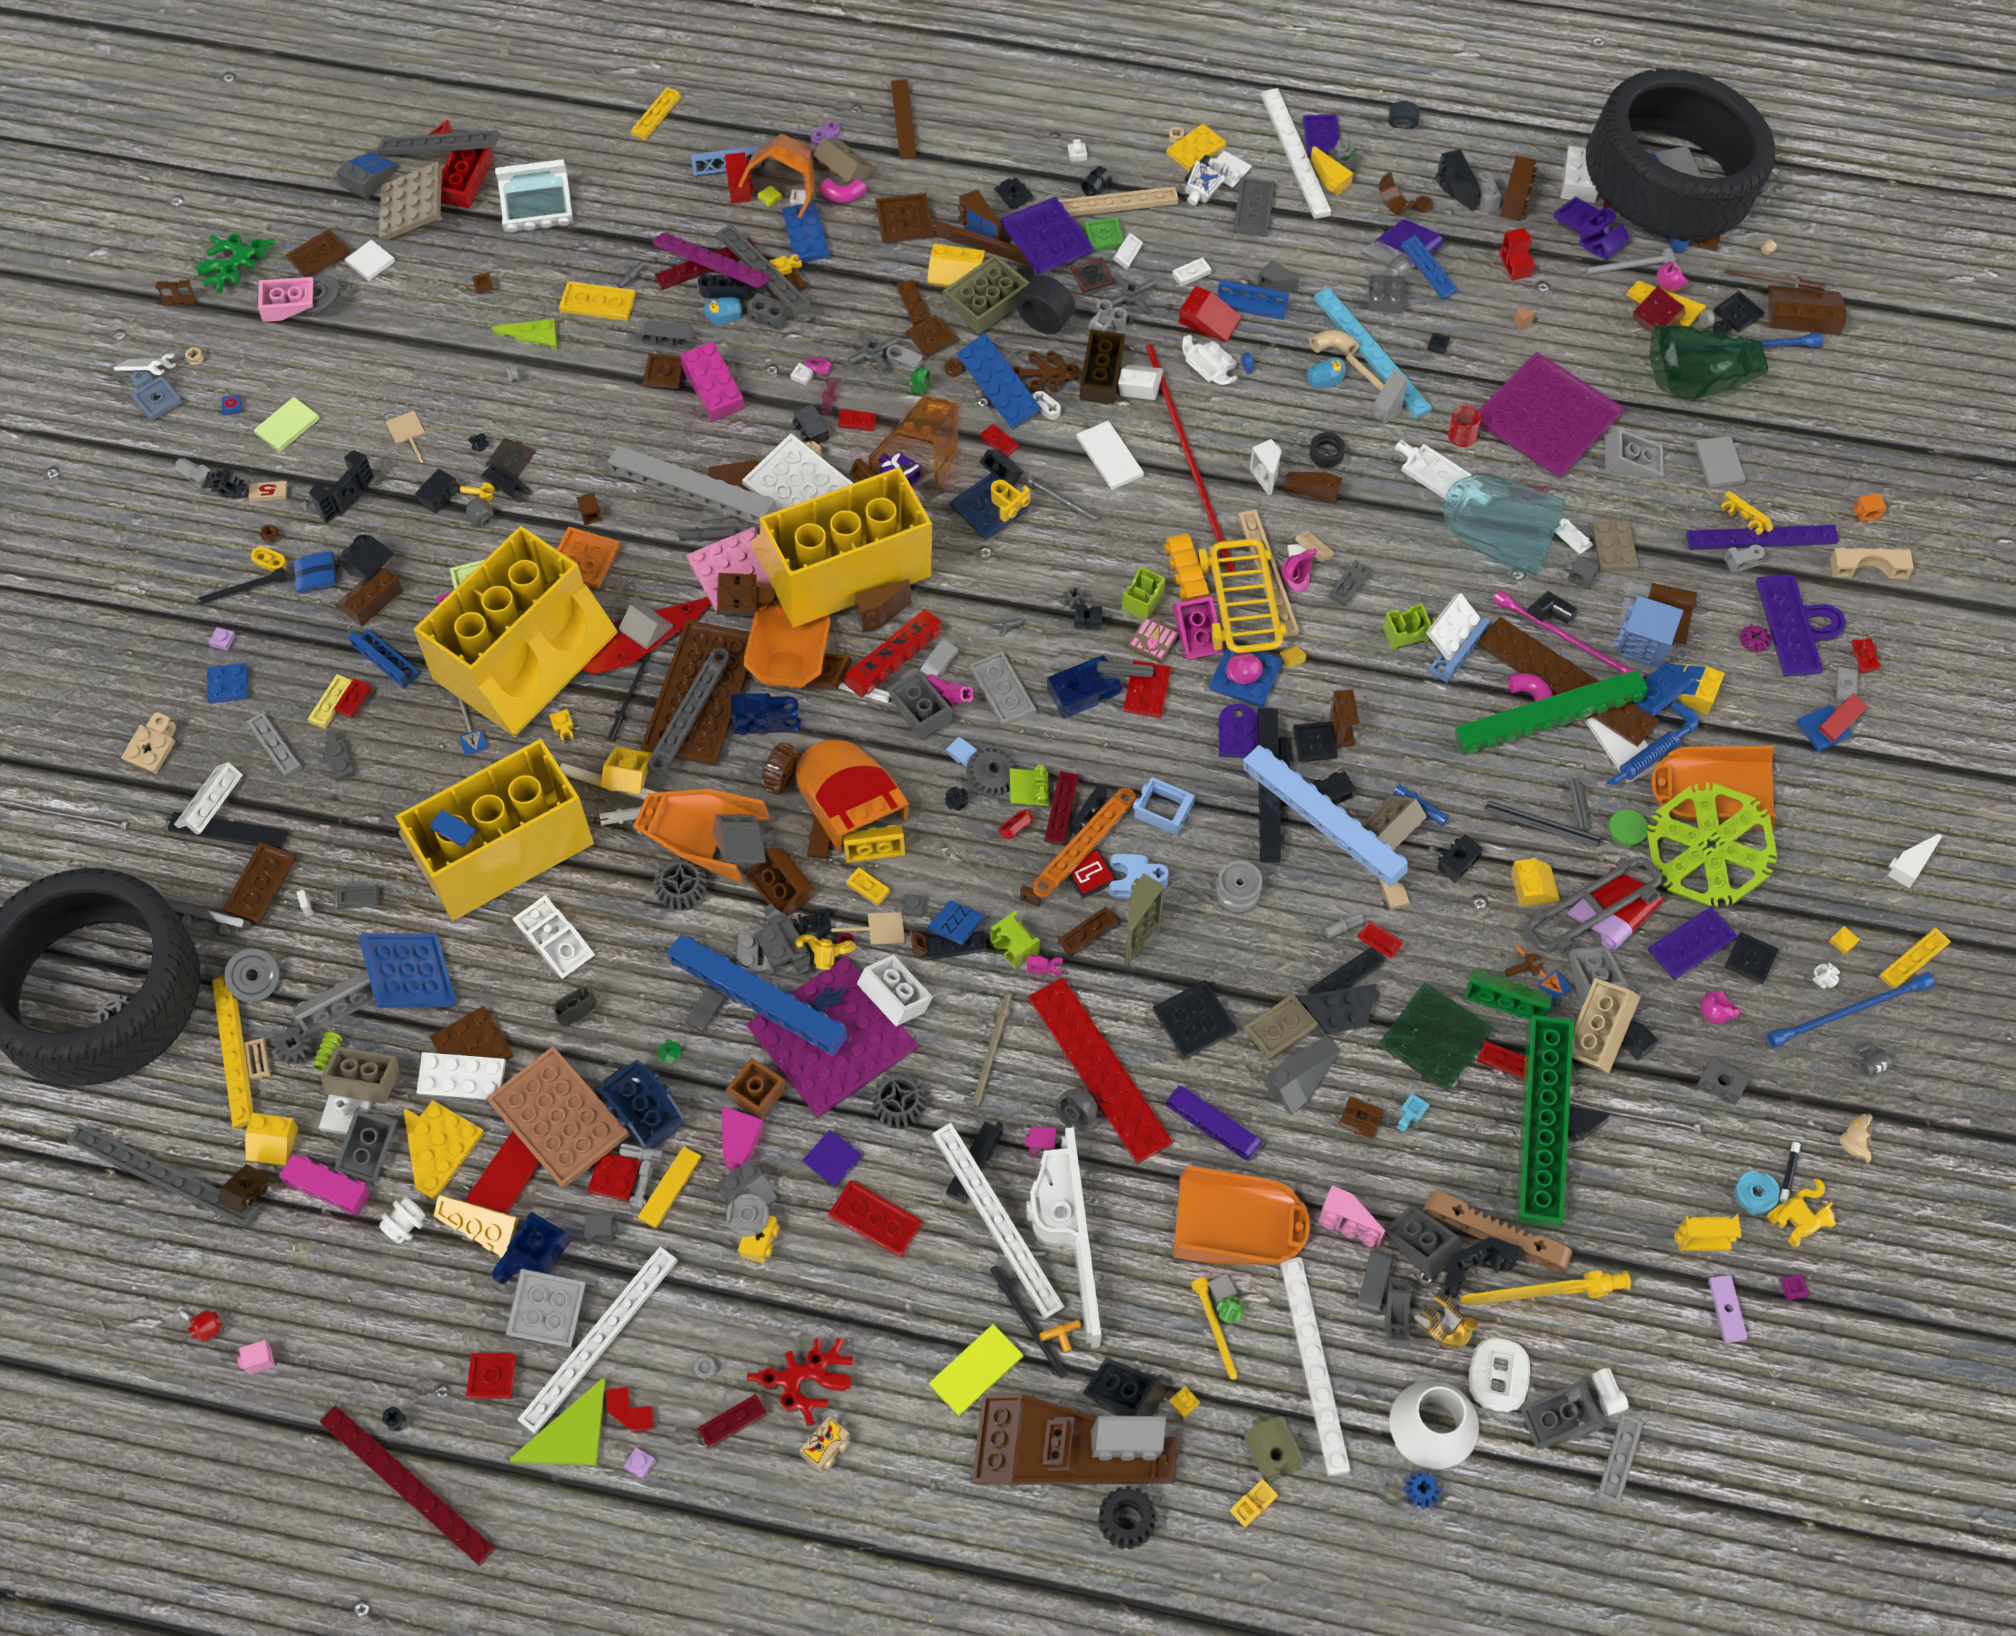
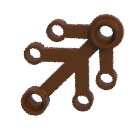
M1052 350L1046 353V360L1049 363H1054L1059 368H1053L1039 358V354L1036 351H1031L1028 354V360L1041 369L1012 367L1021 381L1024 377L1041 376L1038 380L1034 379L1030 382V390L1033 392H1038L1047 381L1048 389L1056 391L1065 380L1072 381L1079 375V368L1075 364L1064 363L1057 358V353ZM1060 375L1057 379H1051L1053 376Z

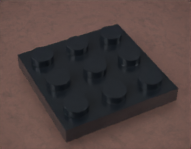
M1206 980L1152 1007V1011L1183 1060L1237 1033L1236 1026Z

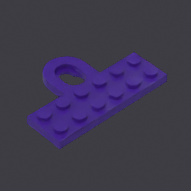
M1794 574L1757 577L1755 582L1783 676L1821 674L1823 668L1814 641L1833 640L1839 637L1846 626L1844 615L1836 607L1827 604L1803 606ZM1822 616L1831 619L1832 623L1824 628L1817 629L1809 624L1808 619Z

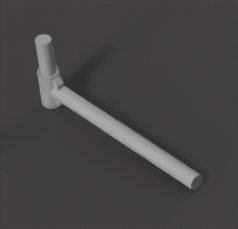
M1667 248L1661 256L1586 268V273L1589 275L1663 262L1666 264L1669 261L1677 265V260L1672 248Z

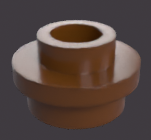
M272 524L263 526L260 532V536L265 542H273L280 535L278 528Z

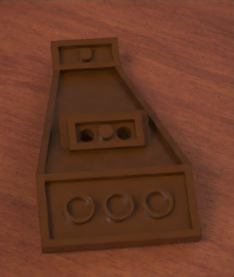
M1023 1393L983 1394L972 1483L975 1485L1175 1484L1179 1439L1176 1437H1164L1163 1451L1159 1458L1155 1460H1144L1143 1457H1135L1133 1460H1122L1121 1457L1100 1460L1099 1457H1092L1091 1429L1097 1420L1096 1417Z

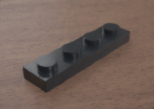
M1370 947L1310 987L1307 993L1315 994L1350 988L1383 966L1385 961L1374 948Z

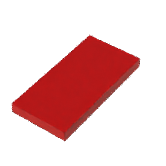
M512 1131L465 1201L507 1214L541 1163Z
M851 1179L828 1213L829 1218L899 1258L903 1256L923 1224V1220Z

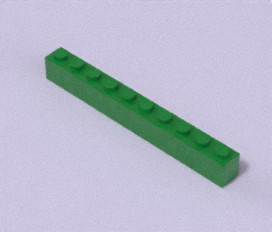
M1637 669L1456 726L1454 736L1462 755L1467 753L1474 754L1486 747L1493 748L1499 743H1509L1521 736L1528 737L1540 730L1547 731L1559 724L1566 725L1572 720H1582L1594 713L1601 714L1613 707L1620 708L1632 701L1639 702L1645 698L1648 687L1640 670Z

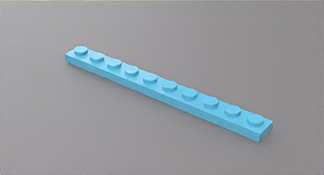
M1330 288L1314 295V300L1336 326L1359 343V353L1385 383L1393 369H1396L1406 377ZM1408 380L1403 404L1418 419L1431 412L1432 407Z

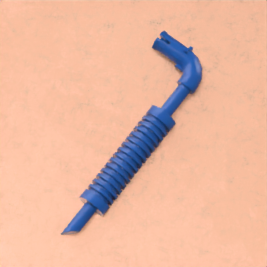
M1679 699L1674 701L1670 709L1686 721L1683 727L1675 733L1672 731L1665 733L1637 753V755L1623 763L1619 767L1620 772L1608 780L1607 784L1616 785L1623 779L1632 780L1660 760V758L1680 745V738L1687 733H1692L1698 727L1699 719L1695 711L1687 707Z

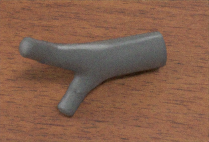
M1021 618L1009 621L1000 620V622H992L991 626L1002 627L1000 636L1003 637L1008 629L1021 626L1022 620Z

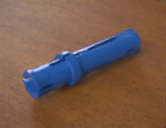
M1401 784L1394 790L1393 794L1396 796L1407 797L1406 795L1411 798H1416L1426 816L1442 827L1449 819L1448 815L1420 798L1418 793L1411 792ZM1423 806L1432 811L1433 813H1435L1436 815L1432 814L1431 812L1423 808Z

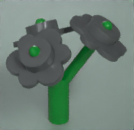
M1341 138L1338 140L1335 150L1329 149L1328 156L1354 174L1357 164L1352 162L1350 157L1355 155L1357 151L1350 139L1345 140Z

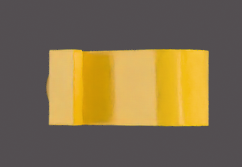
M996 480L991 484V500L1000 508V519L1006 522L1010 518L1015 517L1022 507H1026L1031 499L1028 487L1024 486L1021 493L1004 480Z

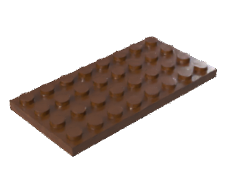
M686 619L642 741V751L654 753L653 751L702 666L710 656L711 651L716 648H724L729 654V663L675 756L678 759L711 766L717 765L749 671L744 666V655L750 632ZM717 655L714 659L717 661H722V659L724 660L725 656Z

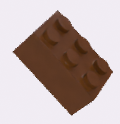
M1516 155L1500 217L1520 221L1521 215L1526 214L1528 205L1525 203H1529L1531 192H1528V190L1532 191L1535 180L1532 178L1536 177L1538 169L1535 167V159Z

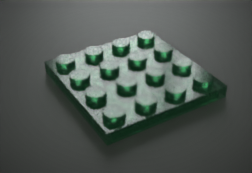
M1424 982L1380 1040L1378 1046L1448 1092L1482 1047L1484 1041L1493 1032L1494 1028Z

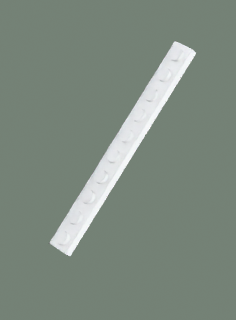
M1279 89L1262 91V99L1313 218L1318 219L1331 216V209Z
M952 1123L935 1131L932 1134L934 1140L1043 1318L1046 1319L1063 1309L1064 1305Z
M661 1247L657 1249L517 1419L520 1424L536 1435L678 1262L674 1256Z
M1302 1257L1290 1259L1281 1263L1280 1268L1327 1477L1350 1473L1349 1462Z

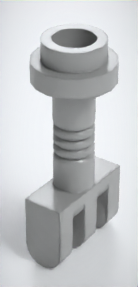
M644 1160L641 1164L638 1188L635 1197H630L629 1200L631 1203L630 1207L642 1210L646 1204V1200L643 1197L647 1182L651 1180L653 1167L648 1160Z

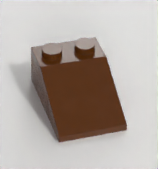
M909 579L854 594L856 615L863 633L881 628L911 603Z

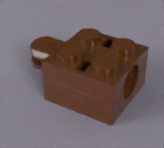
M718 573L716 615L754 617L756 605H770L773 602L774 590L767 586H756V574Z

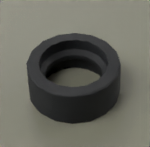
M1331 432L1319 433L1311 441L1309 456L1320 467H1335L1343 459L1344 441L1339 435ZM1329 444L1334 446L1338 453L1326 456L1320 454L1316 448L1319 445Z

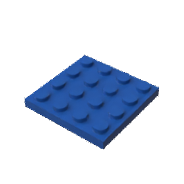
M361 933L359 941L377 1008L453 1007L456 1004L441 945L436 933Z

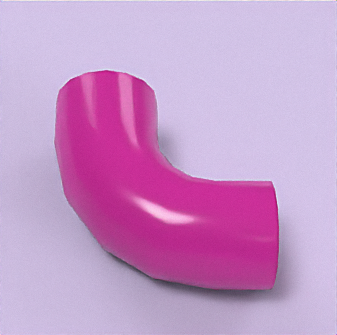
M857 178L845 186H839L830 179H826L821 183L818 191L825 198L833 202L849 203L864 195L867 189L864 183Z
M1529 673L1508 675V686L1511 693L1527 692L1533 696L1535 702L1554 696L1549 685L1538 676Z

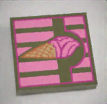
M1145 617L1129 642L1128 649L1162 664L1177 640L1179 632Z

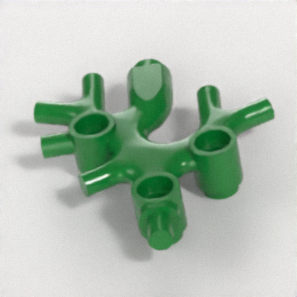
M231 234L227 237V240H221L215 235H211L209 240L216 245L205 250L208 257L222 251H231L233 256L228 260H205L198 263L195 269L199 277L202 275L205 277L220 270V273L203 279L202 283L204 287L216 283V292L223 293L225 280L235 286L240 284L241 277L237 267L245 265L251 270L255 269L256 264L249 260L250 257L254 256L259 260L264 259L267 255L268 247L275 245V241L273 238L265 241L264 239H253L249 244L250 246H244L239 234Z

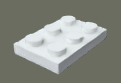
M1459 593L1453 597L1426 634L1447 660H1451L1482 619L1465 597Z

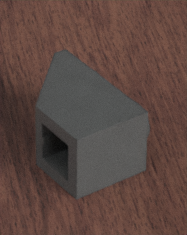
M1271 260L1259 272L1258 285L1265 289L1281 292L1296 291L1299 286L1300 277L1284 268L1281 264Z

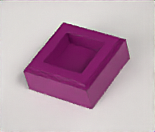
M1803 1274L1780 1279L1787 1301L1806 1298L1810 1295Z

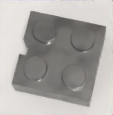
M1370 274L1367 311L1402 314L1405 301L1406 277Z

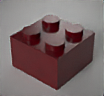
M1659 286L1633 311L1634 321L1660 341L1685 316V306Z

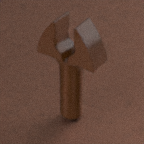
M1527 953L1524 956L1525 962L1505 969V975L1509 977L1527 970L1532 973V976H1535L1540 972L1544 963L1536 966L1532 965L1531 962L1539 960L1540 955Z

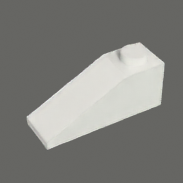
M1937 834L1904 851L1899 859L1894 857L1889 865V868L1892 870L1888 876L1910 888L1942 838V835Z

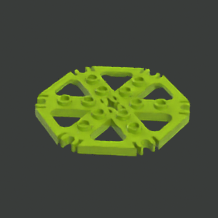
M1706 782L1705 790H1699L1698 784H1695V793H1693L1691 786H1689L1655 811L1651 820L1656 821L1658 824L1656 826L1648 825L1647 837L1651 861L1661 872L1662 878L1667 879V882L1662 887L1667 888L1672 884L1667 889L1668 892L1708 907H1712L1711 900H1714V907L1718 908V900H1724L1725 905L1729 906L1730 897L1733 905L1770 878L1769 874H1772L1773 870L1768 869L1766 865L1769 863L1776 865L1778 857L1770 813L1765 816L1768 811L1767 809L1761 812L1756 809L1760 806L1761 802L1756 801L1757 798L1711 782L1712 790H1710V785ZM1718 795H1724L1740 801L1743 805L1742 809L1719 825L1715 798ZM1687 799L1694 802L1698 828L1672 819L1669 816L1670 811ZM1761 825L1764 829L1767 847L1759 851L1734 841L1754 826ZM1660 838H1664L1688 847V849L1671 862L1663 863L1659 857L1657 841ZM1707 841H1715L1716 848L1713 849L1712 847L1706 849V847L1708 846ZM1725 861L1753 871L1755 876L1739 889H1732L1729 885ZM1704 864L1708 891L1701 894L1683 887L1680 881Z

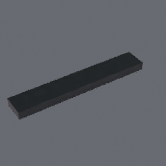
M175 811L167 827L169 832L253 846H258L261 842L279 849H283L288 836V831L284 829L211 818L200 834H195L187 826L178 828L174 825L182 814Z

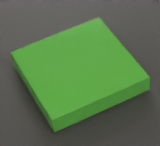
M1118 217L1084 222L1085 233L1088 241L1094 248L1093 252L1119 248L1124 241Z

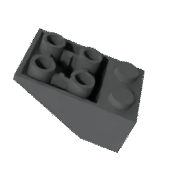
M715 814L712 836L726 862L730 864L765 863L766 859L759 823L754 815Z

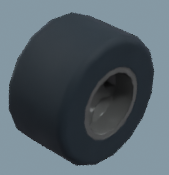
M1409 101L1393 103L1389 108V125L1393 128L1414 129L1419 123L1420 109L1417 104Z

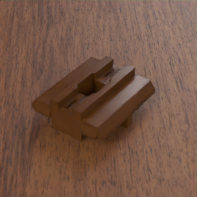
M1350 1096L1347 1100L1343 1116L1340 1118L1339 1126L1353 1131L1356 1135L1358 1133L1373 1139L1377 1132L1376 1129L1380 1118L1382 1119L1384 1109ZM1357 1114H1358V1115L1362 1114V1115H1365V1117H1366L1367 1119H1366V1120H1363V1119H1360V1118H1358V1117H1356V1116H1357Z

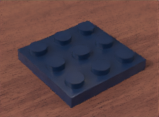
M989 474L950 501V507L985 541L1028 511V506L1022 507L1016 516L1004 522L1000 519V508L991 500V484L998 480L992 474Z

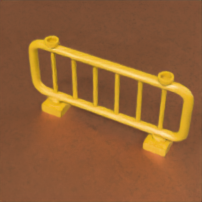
M1257 539L1215 543L1210 548V556H1207L1206 549H1198V563L1203 575H1208V567H1212L1223 630H1221L1220 623L1212 624L1214 650H1222V642L1226 641L1228 649L1235 653L1277 649L1283 642V635H1286L1285 623L1280 624L1268 566V561H1271L1270 549L1265 550L1263 543ZM1254 546L1258 549L1257 555L1220 559L1217 557V551L1220 549ZM1260 559L1261 569L1220 573L1218 562ZM1254 573L1263 574L1264 584L1223 588L1221 577ZM1264 587L1266 589L1267 599L1226 603L1224 592ZM1265 602L1269 604L1270 614L1233 618L1228 616L1227 607ZM1268 617L1272 619L1273 629L1231 632V621ZM1272 632L1275 634V641L1270 643L1237 646L1233 642V637Z

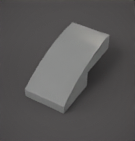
M943 639L929 655L920 672L926 677L931 674L940 677L947 670L946 665L958 654V648Z

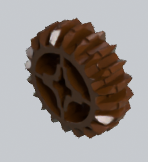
M782 742L777 744L774 750L771 751L765 763L761 781L762 788L768 791V793L781 795L787 789L795 774L799 758V752L796 747Z

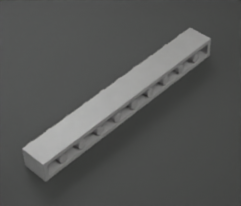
M618 445L607 461L614 474L760 525L759 517L778 511L775 500L769 496H761L754 491H747L737 485L727 484L723 480H716L706 474L696 473L692 469H684L675 463H667L660 458L650 457L646 453L636 452L629 447L625 448Z

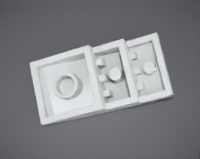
M546 895L513 918L514 923L561 979L595 956L572 924H569Z

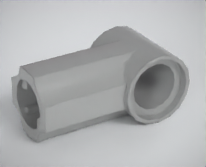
M185 458L178 459L175 463V472L187 478L196 488L202 489L205 485L207 472H210V469L204 465L198 466Z

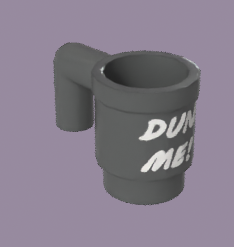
M1871 1042L1862 1044L1854 1049L1858 1056L1867 1051L1871 1054L1859 1062L1861 1071L1867 1077L1892 1067V1061L1887 1052L1882 1049L1878 1050Z

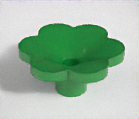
M670 1039L666 1040L657 1049L659 1053L658 1060L668 1065L673 1064L675 1060L681 1057V1052L679 1051L681 1045Z

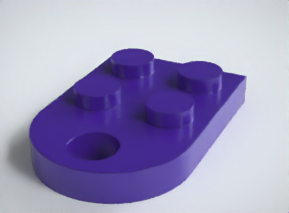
M1231 704L1225 707L1219 715L1218 757L1246 758L1258 746L1257 716L1250 707L1244 704ZM1240 711L1243 715L1236 717L1233 715V712Z

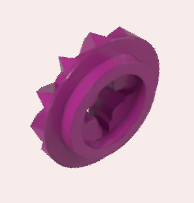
M1750 624L1748 627H1744L1739 636L1743 647L1753 652L1764 651L1771 642L1770 634L1766 632V628L1762 629L1759 625L1753 626ZM1759 635L1758 639L1756 638L1751 641L1752 636Z

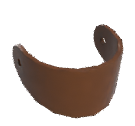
M1388 172L1381 178L1379 182L1380 195L1391 212L1401 215L1415 206L1414 200L1408 202L1400 193L1391 172Z

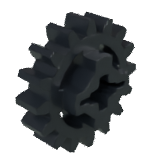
M211 469L210 472H207L204 482L207 484V488H212V492H218V495L227 498L230 496L235 499V496L238 498L241 495L244 496L247 486L244 483L245 480L240 479L239 475L235 476L234 472L225 469L223 471Z

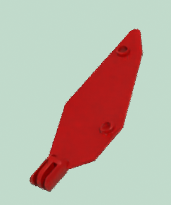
M705 597L655 610V613L673 624V627L648 649H645L619 631V626L623 619L617 620L613 625L618 633L581 670L591 674H598L632 665L683 630L686 619L696 621L710 606V599Z

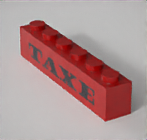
M922 610L845 674V685L861 698L866 694L872 693L878 684L885 682L890 674L897 672L902 664L910 661L919 650L925 649L931 640L937 639L940 636L942 621L928 610Z

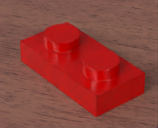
M840 409L837 423L838 428L874 432L876 413Z
M991 424L980 433V438L995 450H1001L1006 456H1010L1018 449V443L994 424Z
M354 678L334 707L335 712L352 719L372 691L371 685Z

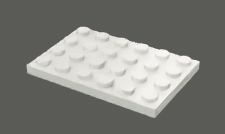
M793 434L786 437L742 480V484L749 490L761 496H769L774 499L778 511L854 484Z

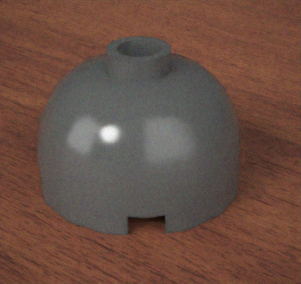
M1073 1088L1067 1090L1055 1101L1058 1107L1056 1114L1069 1128H1072L1073 1125L1075 1128H1079L1077 1131H1084L1096 1118V1102L1093 1096L1083 1089Z

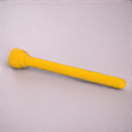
M1206 1277L1196 1279L1190 1283L1192 1290L1200 1296L1228 1376L1234 1380L1237 1378V1372L1207 1293L1209 1292L1208 1280Z

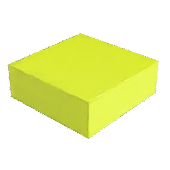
M770 185L758 193V198L768 207H771L782 199V194Z

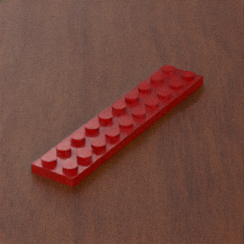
M1064 977L1030 994L1028 1000L1089 1093L1093 1096L1098 1107L1135 1163L1139 1164L1173 1144L1172 1139Z

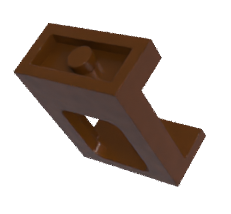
M1354 690L1334 691L1329 718L1332 722L1336 748L1354 747L1355 740L1352 725H1359Z

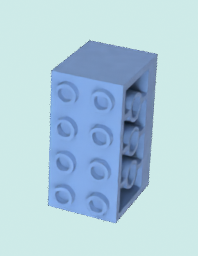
M1637 596L1635 602L1631 601L1614 646L1618 648L1615 655L1659 668L1672 645L1683 610Z

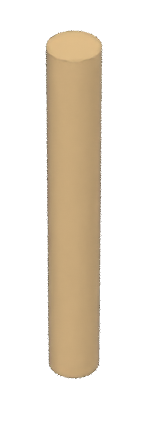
M1351 354L1347 355L1346 360L1381 391L1384 384Z

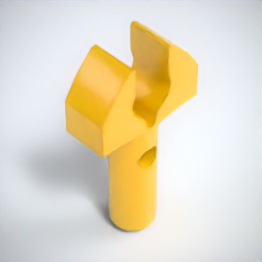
M483 482V485L479 488L460 486L459 489L460 493L479 495L480 499H485L486 501L494 498L492 493H486L488 491L495 492L494 487L487 482Z

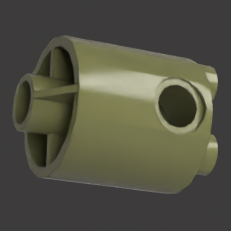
M1269 1414L1253 1420L1254 1427L1249 1429L1244 1434V1437L1262 1478H1268L1269 1482H1273L1281 1478V1474L1288 1470L1290 1473L1300 1470L1303 1457L1285 1417L1271 1419ZM1283 1455L1281 1460L1274 1461L1275 1456Z

